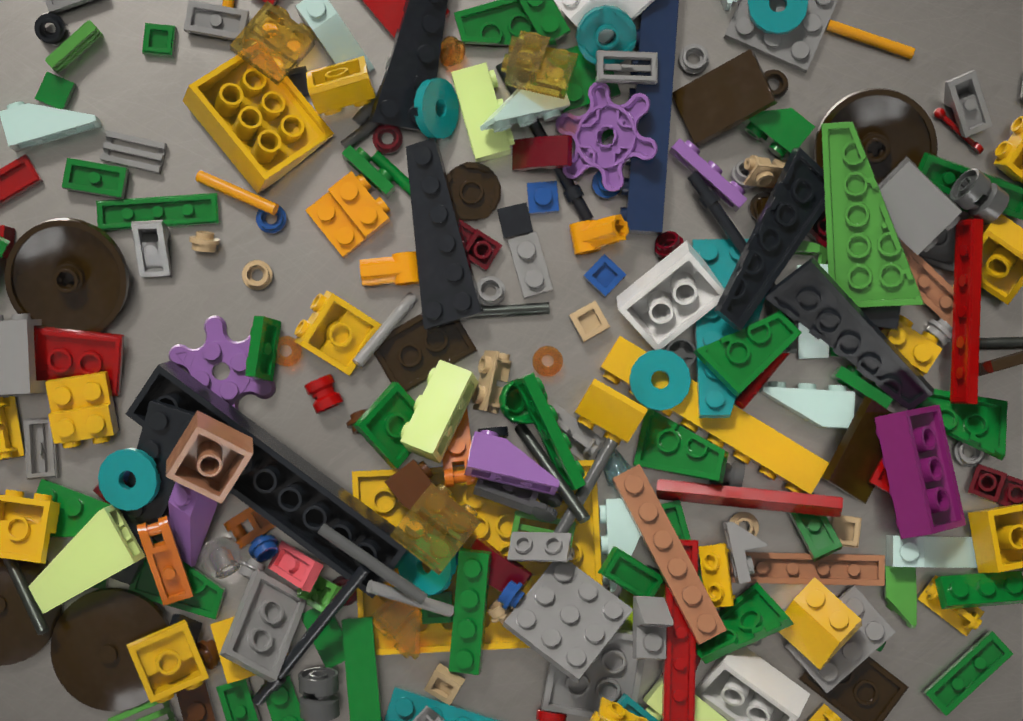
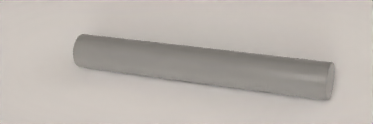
M409 292L353 358L352 361L358 367L362 368L418 301V298L413 293Z
M369 580L366 586V592L447 617H451L454 613V605L426 597L420 605L395 587Z

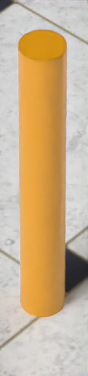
M831 19L826 28V31L908 59H912L915 52L914 47Z
M202 170L196 175L195 180L271 215H275L279 209V204Z

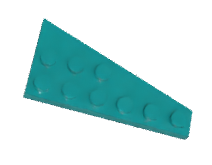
M730 239L692 240V247L704 259L725 289L741 256ZM765 297L743 328L759 321ZM716 306L695 322L696 349L739 331L734 330L714 312ZM696 356L698 417L729 418L736 396Z

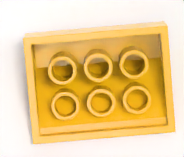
M259 41L190 84L183 98L184 104L257 194L285 176L334 135L332 130Z

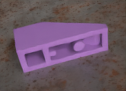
M490 430L474 432L464 475L555 495L560 481L506 438L498 437L499 435L496 432Z
M175 482L168 501L169 521L182 561L192 567L196 565L218 502Z

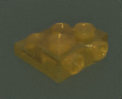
M267 1L230 44V50L275 84L279 85L293 67L297 68L313 49L316 37L307 25L303 23L298 24L292 20L289 13L279 5L274 6Z
M521 30L519 37L512 36L508 54H505L501 72L506 73L505 85L564 99L577 64L578 54L565 49L549 47L550 37L536 32Z
M431 483L394 529L390 537L440 575L481 521L476 518L478 514L474 508L467 504L461 506L452 499V492L446 486H435Z

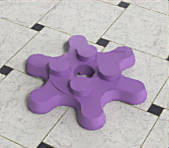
M594 82L588 90L590 99L588 111L581 116L563 113L556 120L557 131L562 135H571L575 141L572 166L563 167V173L568 178L576 179L583 175L587 169L591 167L597 168L602 174L604 188L608 191L616 192L624 185L623 167L629 158L638 157L642 160H650L657 154L658 146L655 140L643 137L638 132L639 120L650 110V100L645 94L637 93L631 96L625 104L616 105L611 100L609 86L606 83ZM608 129L614 130L613 143L603 145L601 137L604 131Z
M211 316L205 321L206 340L201 347L191 349L185 345L177 344L169 351L168 357L170 361L184 368L188 374L238 411L239 401L246 395L252 394L261 399H268L275 393L276 385L274 381H262L245 376L246 359L249 353L251 336L249 335L240 342L231 340L227 335V325L222 317ZM219 363H226L230 369L229 376L224 380H218L213 373V368Z

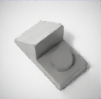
M975 70L945 82L944 104L953 109L961 136L967 138L993 126Z
M132 221L131 227L139 276H170L171 265L167 245L169 229L164 221Z
M724 522L723 527L730 551L729 555L735 583L751 582L750 574H754V565L751 556H746L745 551L769 545L734 522Z
M633 596L632 659H666V628L673 626L674 622L665 597Z

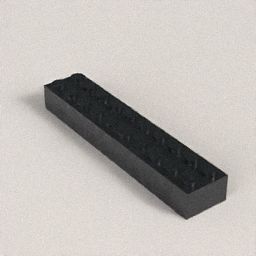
M172 361L157 365L126 412L128 417L143 427L149 402L155 399L196 413L198 410L252 437L253 456L230 493L347 580L361 563L318 534L319 529L324 523L393 571L397 570L416 543ZM371 571L358 588L373 599L376 595L366 592L369 580L382 584H387V581Z

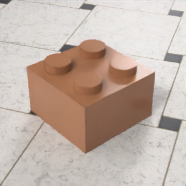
M197 410L166 460V477L222 504L253 456V438Z

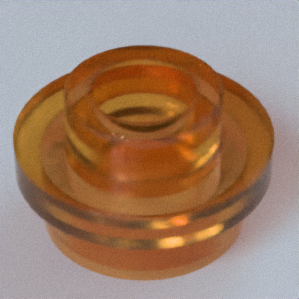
M454 36L445 37L440 51L442 64L449 67L460 64L465 55L463 42Z
M290 336L279 338L276 356L277 364L289 367L300 360L302 348L294 342L295 338ZM290 346L292 353L287 357L282 356V347Z
M552 346L539 348L533 356V367L542 376L557 374L563 365L561 353ZM546 355L551 356L554 360L553 365L550 367H546L542 363V358Z

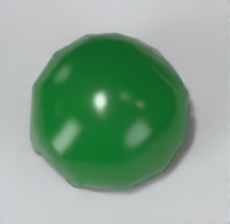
M514 380L510 381L503 387L499 396V404L503 416L514 424H534ZM545 391L544 396L548 402V396Z

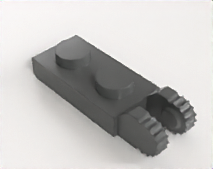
M478 478L473 494L528 514H533L537 519L544 520L545 522L556 520L558 512H556L554 507H560L563 498L557 492L555 495H550Z

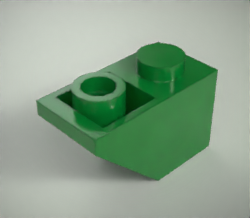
M793 108L762 111L742 122L746 126L745 131L757 140L762 138L769 144L768 148L774 155L779 158L786 157L787 159L793 148H799L815 128L813 124Z

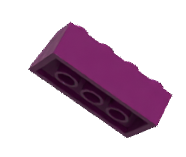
M940 404L875 417L876 434L880 440L883 465L887 472L890 486L889 493L893 500L896 525L901 539L935 534L965 526L966 521Z

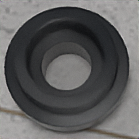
M54 13L42 14L38 17L34 26L37 37L45 43L58 42L64 36L66 29L62 18ZM46 23H53L56 28L55 32H48L45 27Z

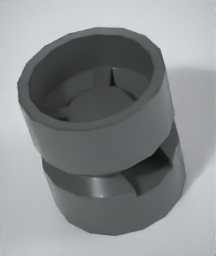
M970 168L953 184L950 191V199L962 209L968 210V213L973 218L983 219V225H987L995 221L1003 213L1009 202V194L997 184L991 183L990 178L979 169Z
M312 667L298 673L299 693L303 695L299 698L300 718L305 721H330L340 715L339 696L335 694L339 690L338 671L329 667Z

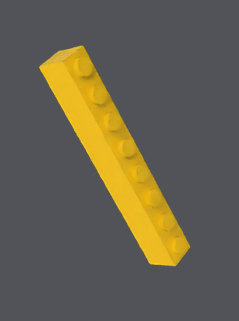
M619 336L599 368L604 371L602 377L617 386L619 382H622L630 387L629 376L631 368L637 359L647 352ZM658 371L652 375L651 382L654 387L663 389L668 385V376L664 372ZM692 379L689 392L680 404L672 409L659 411L668 417L673 413L683 419L680 424L694 433L698 429L709 435L706 440L716 446L723 448L725 445L734 450L735 452L732 456L747 465L750 461L761 467L758 472L773 481L776 477L787 483L785 488L790 492L812 494L829 465V462L733 405L729 418H699L697 382Z

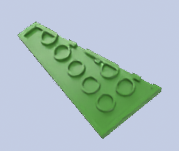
M854 122L821 124L828 274L858 307L924 305Z

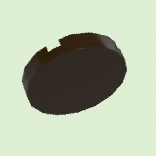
M465 162L447 173L456 212L460 220L463 222H479L487 219L496 211L501 200V185L497 176L489 167L478 162Z

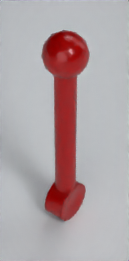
M943 108L935 109V118L942 119L971 146L975 153L981 154L984 151V148L978 142H975L970 137L965 138L961 136L958 126L946 116Z

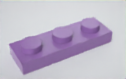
M679 138L671 147L669 152L692 173L698 172L708 188L714 189L718 197L735 212L746 202L747 198L744 196V189L735 181L729 183L721 176L723 171L714 162L709 160L707 163L698 155L700 150L689 140L684 142Z

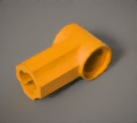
M612 215L598 220H585L569 225L575 255L598 252L603 246L626 240V236L629 233L628 223L623 219L622 215Z
M400 252L392 254V257L360 260L362 286L392 283L398 286L419 284L416 252Z

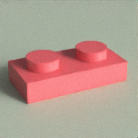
M281 540L278 546L279 551L272 558L267 568L300 589L310 593L324 565L291 544Z

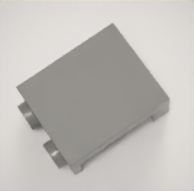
M908 157L878 185L898 237L917 255L922 251L926 253L932 249L939 240L937 236L944 229L947 231L952 229L961 219L959 216L962 212L961 208L924 175Z
M30 313L12 314V320H4V316L0 315V395L46 393V380L36 381L34 326H41L42 319H31Z

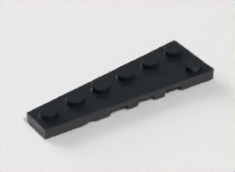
M406 0L402 21L395 34L391 56L388 57L385 66L386 72L382 85L379 86L369 122L421 131L415 120V116H418V108H414V98L417 89L423 81L437 78L448 0Z
M431 138L406 146L424 329L429 330L480 315L484 312L438 141L436 138Z
M800 147L793 148L714 310L734 330L743 329L825 210L824 170Z
M813 257L767 292L765 298L793 321L797 320L808 328L811 335L818 340L822 339L831 346L834 353L841 358L845 357L857 367V371L874 381L879 388L907 410L913 409L933 395L934 388Z
M155 399L149 402L137 449L146 452L154 459L157 465L155 467L158 470V474L160 473L161 479L159 491L151 503L138 510L125 511L120 509L144 554L145 551L138 534L137 525L145 522L149 525L158 522V518L164 517L175 485V481L166 477V460L195 415L193 412ZM130 472L127 486L134 487L136 477ZM146 557L109 578L129 585L134 583Z

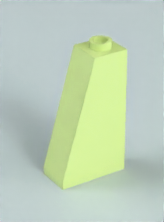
M109 505L99 510L28 588L44 614L146 556L120 509Z

